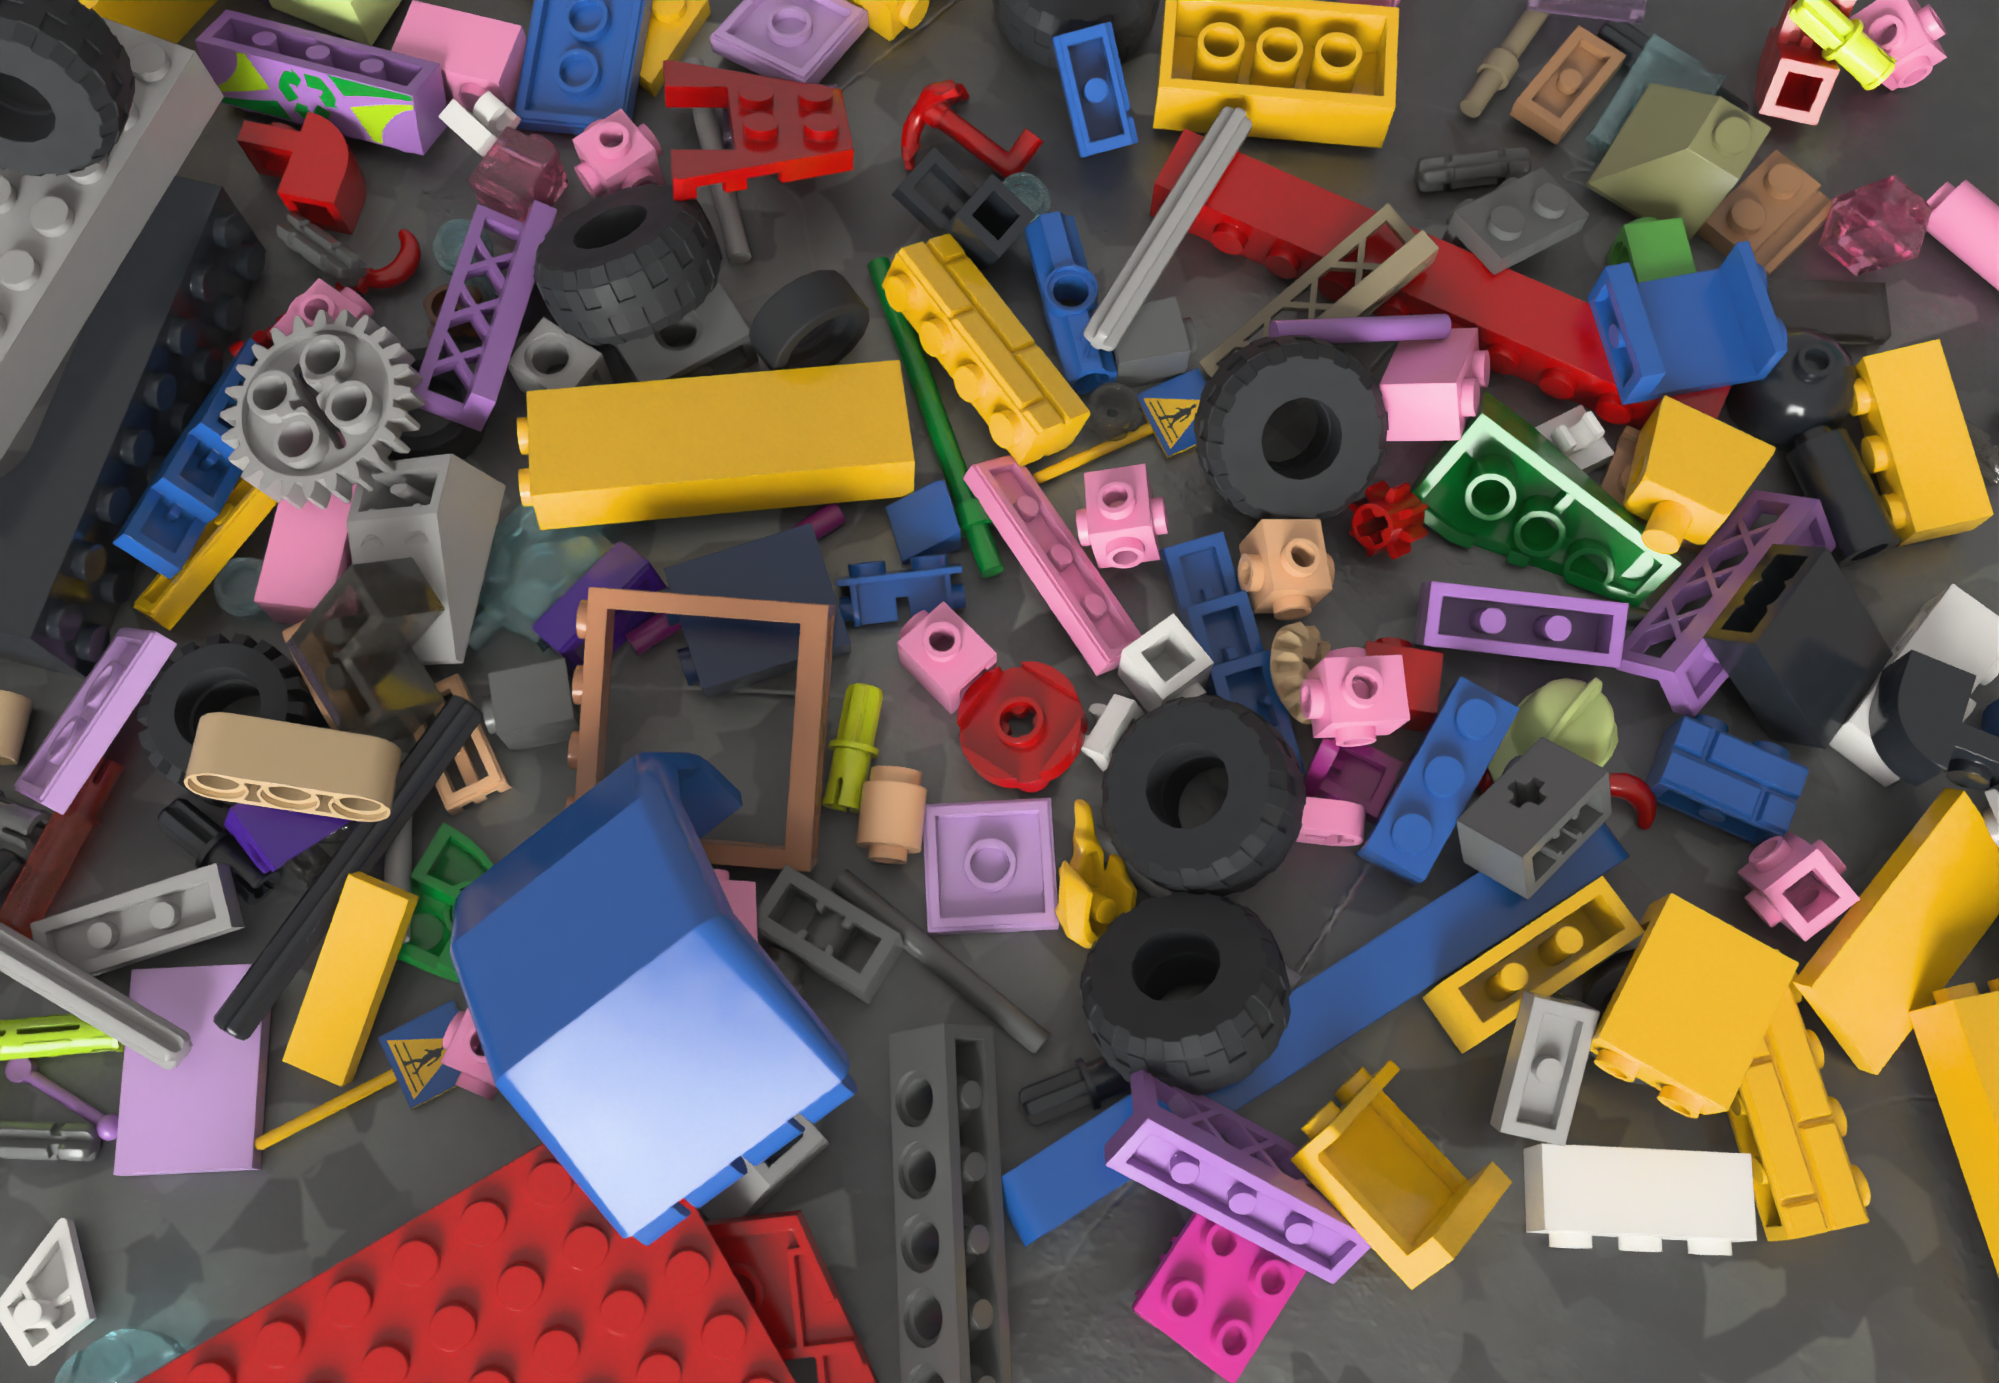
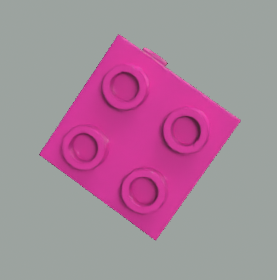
M1194 1212L1178 1237L1173 1235L1169 1241L1172 1246L1166 1255L1161 1253L1158 1260L1161 1263L1143 1290L1137 1289L1134 1294L1137 1296V1299L1131 1308L1138 1316L1160 1329L1228 1383H1236L1306 1273V1270Z

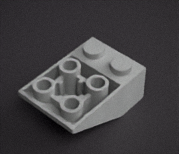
M452 453L390 461L395 470L392 475L378 468L371 473L374 481V490L371 492L357 482L347 519L366 664L372 667L463 663L471 637L472 624L481 587L485 579L487 562L495 529L499 521V513L506 485Z

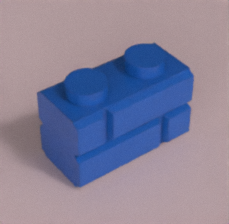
M1111 22L1053 37L1051 41L1079 157L1082 158L1138 143L1133 117H1130L1129 113L1131 107Z
M1697 714L1695 717L1683 715L1666 729L1654 757V764L1650 768L1645 782L1655 794L1657 803L1756 846L1775 836L1784 837L1789 830L1797 807L1796 801L1804 787L1809 772L1808 767L1789 760L1790 752L1776 743L1762 740L1750 743L1728 734V725L1712 716Z

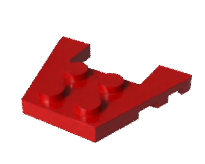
M663 60L666 108H727L733 150L671 149V176L674 201L697 198V187L722 183V189L725 193L746 190L747 178L778 173V179L785 183L853 170L854 146L841 89L821 84H808Z
M802 1210L705 1221L784 1360L814 1357L817 1365L818 1383H879Z

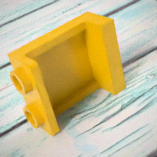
M1669 893L1649 904L1639 924L1645 933L1599 1024L1595 1028L1590 1051L1597 1054L1594 1063L1605 1072L1628 1082H1633L1636 1077L1660 1090L1657 1099L1662 1104L1682 1115L1696 1119L1700 1113L1709 1115L1729 1110L1799 963L1675 894Z
M1390 1059L1373 1075L1362 1066L1333 1094L1342 1104L1338 1108L1330 1100L1303 1125L1301 1130L1307 1135L1309 1140L1290 1160L1412 1290L1455 1259L1511 1185L1512 1181L1493 1161L1467 1180L1383 1092L1382 1089L1400 1071V1068Z

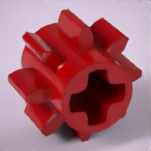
M1385 480L1377 482L1367 488L1365 498L1349 505L1350 510L1354 513L1352 517V530L1349 533L1351 536H1355L1357 541L1367 548V556L1369 557L1387 549L1388 555L1394 560L1411 552L1410 543L1428 535V531L1422 526L1425 519L1424 511L1428 508L1427 503H1421L1419 498L1410 492V483L1408 482L1391 489Z

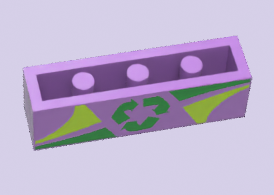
M227 9L195 40L202 63L224 96L220 102L222 104L241 108L248 112H257L288 120L298 125H303L308 112L315 113L332 122L342 135L349 138L361 139L419 155H424L448 126L438 117L447 106L440 63Z

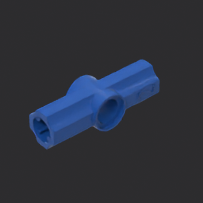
M1060 211L1041 214L1024 229V237L1043 304V324L1051 334L1061 374L1072 389L1079 395L1099 392L1108 384L1116 381L1117 369L1111 351L1093 348L1090 345V341L1084 337V328L1099 306L1097 301L1098 282L1093 273L1088 269L1074 216L1064 215ZM1073 299L1080 302L1081 305L1067 307L1061 305L1059 301Z

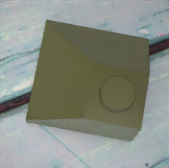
M1650 83L1585 186L1637 218L1654 217L1658 220L1682 218L1689 242L1739 181L1770 132L1771 127L1720 96Z

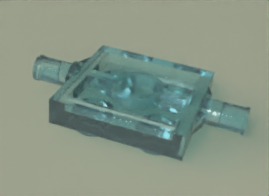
M521 503L495 529L485 571V579L479 596V601L484 609L473 620L468 646L475 652H478L479 648L504 626L508 630L523 634L544 653L549 647L534 632L532 626L614 546L606 538L602 530L607 524L540 530L533 506L523 507Z

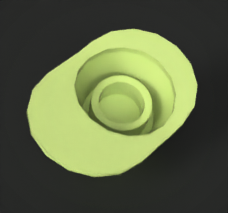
M1597 677L1588 683L1570 678L1552 680L1526 696L1517 706L1520 709L1487 767L1493 782L1495 783L1502 776L1505 767L1514 757L1523 755L1541 737L1603 768L1613 755L1618 744V732L1613 708L1607 697L1601 693L1602 681Z

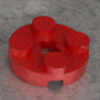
M1024 661L1020 662L1022 667H1012L1002 671L999 666L989 670L973 682L960 702L957 724L960 727L959 739L962 751L970 765L980 776L1001 787L1019 788L1025 792H1037L1044 789L1050 780L1057 778L1065 772L1075 761L1085 740L1088 719L1073 684L1063 673L1044 663ZM1029 712L1035 714L1032 721L1035 727L1029 734L1011 737L1013 731L1008 725V720L1012 716L1023 719Z

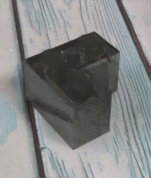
M413 557L350 565L286 643L339 731L375 736L388 741L410 737L445 700L412 648L445 610Z

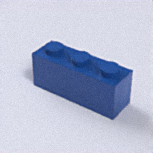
M1460 676L1447 691L1438 707L1437 715L1425 730L1356 855L1412 887L1425 881L1457 823L1456 820L1464 811L1520 708Z

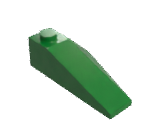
M1486 390L1480 396L1478 415L1469 416L1461 440H1442L1410 489V492L1416 495L1421 503H1427L1428 508L1424 511V523L1449 542L1469 549L1473 545L1505 556L1506 562L1526 568L1528 564L1564 577L1565 582L1622 603H1629L1631 606L1639 607L1682 564L1681 559L1675 553L1661 554L1649 549L1641 539L1645 529L1643 524L1536 428Z

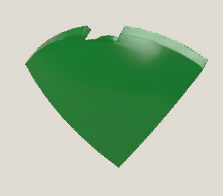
M444 822L410 875L411 893L419 896L411 918V940L407 943H402L397 959L460 984L449 954L455 900L464 888L489 870L494 864L471 839Z

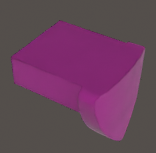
M1335 737L1323 738L1303 778V784L1306 786V797L1317 796L1323 799L1360 804L1366 808L1365 821L1373 824L1404 762L1369 745L1341 747L1336 745Z

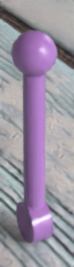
M33 1058L15 1059L7 1063L5 1074L10 1081L19 1084L30 1083L96 1127L97 1135L101 1139L106 1141L117 1139L119 1115L114 1113L104 1115L38 1072V1064Z

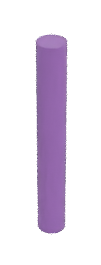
M1448 314L1273 320L1269 326L1270 338L1287 335H1305L1325 340L1331 344L1446 339L1451 332V320Z

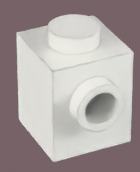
M1173 613L1122 650L1117 675L1148 712L1164 705L1166 701L1179 697L1187 698L1201 696V694L1207 695L1204 687H1206L1214 662Z

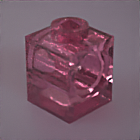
M509 126L504 129L468 178L480 205L523 223L534 199L553 207L569 184L560 160V153L550 141L534 133L527 136Z
M1892 175L1834 197L1819 245L1856 277L1919 256L1933 208L1897 175Z

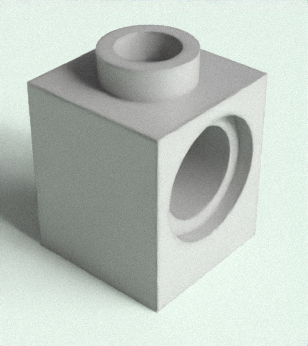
M544 317L531 332L524 333L516 341L508 363V368L520 391L525 394L526 391L606 385L613 382L602 353L580 339L566 334L559 326ZM566 364L558 373L545 374L554 365Z

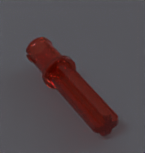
M102 757L64 815L56 811L53 812L0 909V922L29 939L33 938L30 923L44 918L92 827H101L103 822L97 820L120 775L125 772L127 767L107 759L99 776L93 783V779L105 757Z

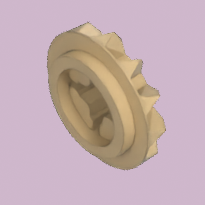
M1300 621L1283 626L1276 633L1271 648L1270 672L1275 691L1287 711L1299 722L1312 724L1311 719H1306L1301 710V684L1304 679H1307L1306 675L1322 659L1326 658V653L1330 651L1331 645L1329 641L1321 640L1320 632L1315 625L1305 626Z

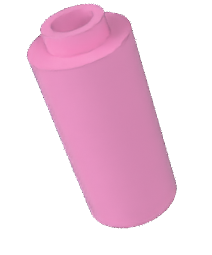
M1964 180L1956 188L1947 181L1920 209L1928 215L1921 224V227L1999 291V206L1968 180Z

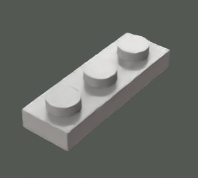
M214 863L30 923L35 943L91 976H97L245 928L230 865L224 863Z

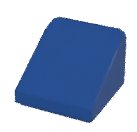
M944 479L932 482L886 506V512L902 565L911 563V557L944 554L961 549L960 528Z

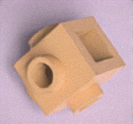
M1261 519L1239 544L1241 558L1238 564V581L1240 588L1246 590L1253 614L1274 613V618L1278 620L1299 619L1309 615L1312 612V608L1333 590L1334 562L1332 557L1326 553L1320 519Z

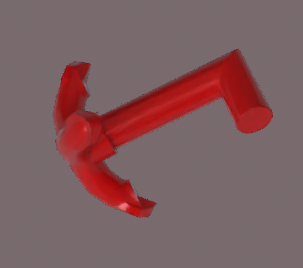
M944 80L926 85L917 98L902 128L901 155L905 170L915 169L914 158L921 148L919 143L921 133L927 124L934 130L939 129L1014 185L1044 141L1027 128H1024L1008 152L950 109V104L955 105L970 99L969 93L963 84L955 83L954 80Z

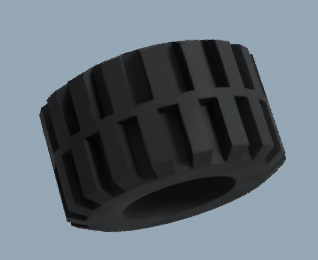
M238 633L234 634L231 642L222 634L206 636V646L200 648L193 641L181 647L180 650L183 657L176 662H173L170 658L166 660L160 669L164 674L158 682L152 681L144 693L151 698L149 705L138 706L137 720L148 727L139 732L138 735L141 746L152 753L148 759L153 766L167 775L166 778L191 794L201 798L208 804L220 808L223 807L224 803L230 807L237 803L203 797L186 788L184 784L201 716L207 713L222 712L223 709L238 699L248 696H260L261 711L259 718L314 727L328 725L317 707L298 667L270 643L264 640L257 643L249 635Z

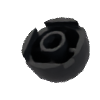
M1806 327L1786 328L1788 351L1765 379L1732 385L1725 400L1730 418L1741 431L1757 439L1761 437L1769 443L1778 444L1779 446L1775 450L1787 453L1795 448L1793 440L1807 430L1820 425L1828 426L1831 430L1838 429L1853 406V386L1857 379V373L1852 357L1836 339L1820 330Z

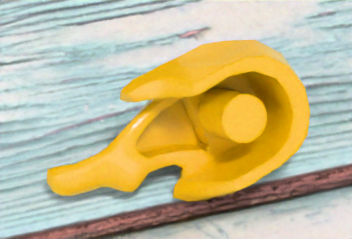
M1077 799L1074 802L1073 856L1070 864L1064 860L1061 867L1058 868L1060 876L1059 903L1054 910L1067 937L1082 947L1091 949L1094 941L1098 940L1114 919L1123 912L1127 913L1135 908L1137 890L1129 877L1122 857L1112 853L1104 870V852L1095 833L1092 808L1087 801Z

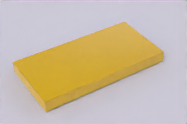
M1944 788L1860 895V900L1853 904L1793 981L1794 985L1859 1070L1875 1075L1880 1073L1913 1029L1908 1012L1928 1007L1933 1003L1935 999L1932 992L1945 987L1999 915V846L1992 839L1984 818L1965 790Z

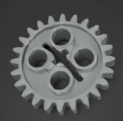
M322 309L318 310L313 326H310L299 315L295 316L292 334L286 336L282 331L274 327L271 330L274 345L270 349L257 344L251 347L258 359L255 365L238 364L235 368L246 379L243 386H231L225 390L226 394L237 401V406L220 412V417L234 427L224 433L221 439L235 449L228 459L243 471L241 477L278 503L284 499L298 509H302L308 500L320 509H326L331 493L346 504L350 503L352 499V485L357 482L370 492L374 490V481L371 473L377 468L392 475L395 470L387 458L392 451L409 453V446L400 437L402 432L420 429L421 425L408 414V411L425 405V400L413 390L414 387L423 382V378L411 367L415 358L401 345L402 342L385 326L380 327L367 315L358 320L348 310L342 309L336 320H334ZM300 371H302L306 383L319 393L316 398L304 387L299 377ZM328 419L340 429L346 440L344 448L338 433L325 424Z

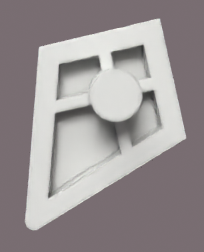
M60 1218L0 1297V1322L28 1366L39 1364L97 1319L73 1219Z

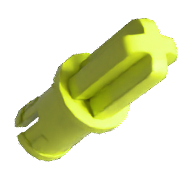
M1797 0L1790 9V19L1823 48L1821 57L1827 61L1835 60L1861 83L1865 90L1869 91L1879 86L1895 69L1896 65L1894 63L1897 62L1896 59L1888 55L1862 31L1864 23L1857 18L1849 20L1829 0Z
M864 683L851 684L846 688L837 738L830 740L828 748L834 752L825 797L822 799L821 804L824 807L846 812L847 808H850L849 811L851 813H859L862 784L868 779L871 759L878 758L879 749L874 747L884 696L880 688Z

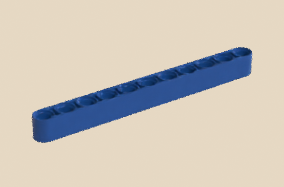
M1604 822L1529 899L1522 897L1481 872L1475 874L1293 990L1291 995H1289L1291 1013L1287 1029L1285 1028L1279 1040V1046L1269 1059H1266L1253 1071V1074L1240 1082L1220 1088L1217 1092L1203 1095L1236 1112L1629 858L1630 855ZM1132 1094L1002 1176L1003 1211L1025 1247L1131 1180V1178L1105 1165L1104 1145L1133 1114ZM1157 1099L1158 1106L1173 1113L1167 1104Z

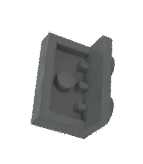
M1542 167L1519 179L1517 177L1507 179L1495 191L1479 199L1469 198L1462 201L1447 217L1446 225L1448 227L1442 240L1462 249L1468 248L1495 275L1580 232L1590 214Z

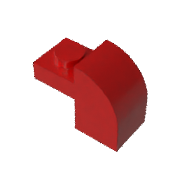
M1787 0L1777 27L1770 28L1761 54L1754 93L1755 102L1759 114L1816 126L1840 69L1835 60L1827 61L1821 57L1823 48L1790 19L1789 11L1797 0ZM1829 0L1849 19L1856 0Z
M311 112L307 113L301 131L278 122L266 125L244 120L236 140L257 173L282 178L277 193L289 212L300 213L310 220V224H315L321 229L353 235L366 199V180L361 167L339 129L326 118Z

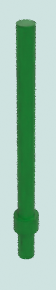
M877 257L868 263L867 268L955 504L953 509L960 528L961 537L968 539L981 577L989 578L996 576L1004 570V565L990 531L994 524L985 512L979 499L974 496L963 479L968 469L917 332L902 312H897L890 306L885 290L881 286L891 266L890 260L887 257Z

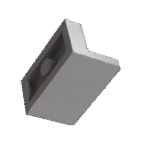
M1524 991L1490 1120L1491 1126L1502 1133L1565 1146L1600 1011L1566 994L1555 992L1550 997Z

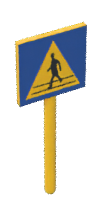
M1198 367L1134 396L1147 421L1146 424L1034 473L1033 478L1037 484L1044 483L1151 434H1154L1167 459L1195 447L1196 436L1193 431L1195 413H1197L1201 400L1200 395L1206 385Z
M454 1000L378 1037L392 1069L257 1137L255 1148L257 1150H264L398 1081L411 1110L457 1087L455 1083L461 1072L441 1063L447 1051L442 1046L445 1032L454 1016L459 1012Z

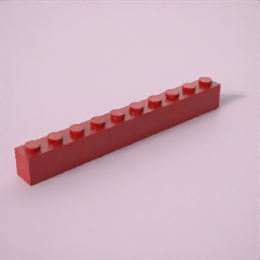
M1184 128L1154 183L1150 216L1154 217L1204 136ZM1237 151L1188 232L1212 242L1217 249L1226 254L1241 255L1262 264L1278 277L1297 280L1377 213V211ZM1386 224L1366 240L1364 263L1382 264L1403 246ZM1409 226L1416 235L1421 231ZM1428 233L1427 235L1439 247L1435 262L1373 313L1375 316L1448 314L1451 320V329L1478 328L1479 350H1488L1490 370L1502 375H1513L1532 383L1550 397L1561 400L1568 399L1595 411L1600 418L1609 423L1625 424L1641 431L1662 400V398L1622 405L1589 303L1508 268L1493 275L1473 253ZM1358 248L1347 256L1343 262H1357ZM1330 271L1318 281V290L1325 297L1337 302L1355 286L1356 273ZM1363 273L1362 280L1369 274ZM1732 385L1670 396V398L1717 419Z

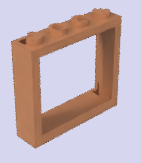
M588 587V600L582 599L580 601L576 618L578 638L585 639L584 665L576 666L572 681L574 704L581 705L579 731L574 730L571 733L568 745L569 768L577 770L575 796L568 797L565 809L604 779L615 609L799 623L800 638L785 845L700 838V842L711 864L781 870L785 865H788L796 871L810 872L818 862L836 605Z

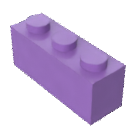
M1435 581L1421 582L1414 644L1620 668L1629 603Z

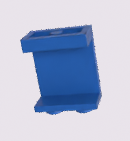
M1749 241L1736 243L1718 269L1636 283L1630 262L1605 266L1587 299L1622 405L1659 399L1665 395L1670 397L1763 380L1788 351L1786 327L1784 322L1775 315L1767 293L1768 281L1765 269L1760 263L1756 262Z

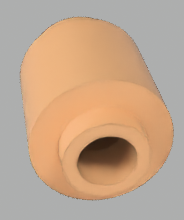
M874 766L871 768L870 780L862 784L856 846L868 850V860L884 864H906L907 854L921 852L927 789L921 786L922 773L920 771L899 766Z

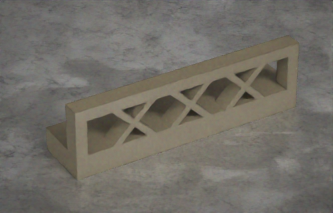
M1387 203L1203 358L1199 364L1207 375L1212 378L1219 368L1218 365L1234 351L1241 350L1249 345L1252 341L1248 340L1263 328V337H1269L1271 320L1282 311L1308 312V319H1315V313H1322L1316 319L1369 317L1434 263L1439 247L1424 230H1421L1416 235L1392 206ZM1386 224L1403 246L1382 264L1364 263L1366 240ZM1358 248L1357 262H1343L1347 256ZM1328 272L1356 273L1355 286L1334 304L1316 303L1318 281ZM1363 273L1369 274L1362 280ZM1311 288L1310 302H1295L1297 298Z

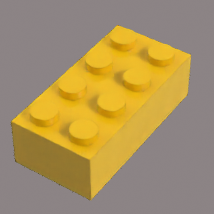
M1165 0L1160 37L1153 129L1183 131L1185 128L1192 132L1207 133L1220 111L1228 106L1233 109L1240 107L1246 111V117L1252 122V128L1247 137L1382 148L1396 104L1399 8L1315 0Z

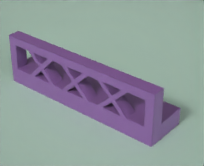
M534 199L523 223L477 204L418 372L422 376L423 382L413 388L425 400V405L419 407V409L474 430L482 431L497 401L534 285L533 267L535 265L536 251L538 245L544 241L545 235L552 228L557 213L556 208ZM482 228L516 241L513 252L492 258L480 238ZM474 254L478 262L470 264ZM507 268L504 277L500 270ZM486 275L497 292L498 298L476 305L464 285V281ZM458 301V303L462 307V310L454 312ZM492 315L490 323L488 324L484 317ZM471 322L483 344L481 347L460 353L447 332L448 328ZM442 349L446 358L438 360L440 351ZM476 363L472 373L468 365ZM454 370L467 391L464 402L461 403L427 390L431 378Z
M1753 490L1624 640L1621 666L1616 669L1659 680L1672 711L1695 717L1728 677V674L1703 639V636L1771 545L1827 547L1830 553L1836 547L1820 499ZM1763 513L1780 516L1774 523L1748 531ZM1746 552L1749 553L1740 564L1713 573L1722 561ZM1712 594L1711 599L1704 607L1681 615L1677 614L1686 603ZM1673 637L1676 638L1661 658L1643 654L1650 645Z
M1144 1070L1130 1075L1133 1114L1104 1145L1106 1166L1331 1284H1334L1371 1248L1363 1237L1290 1160L1300 1147L1204 1095H1192L1175 1086L1172 1088ZM1157 1099L1167 1104L1173 1113L1158 1106ZM1219 1133L1223 1134L1229 1143L1225 1142ZM1276 1164H1278L1286 1174H1284Z

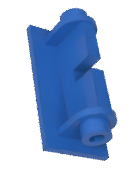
M947 553L911 557V569L887 572L885 560L849 564V576H842L836 579V587L850 585L851 596L839 597L844 622L854 621L855 627L898 621L896 597L908 596L911 618L922 610H926L928 613L932 612L943 601L953 611L954 609L966 608L963 583L951 585L950 574L963 572L962 565L960 563L948 564Z

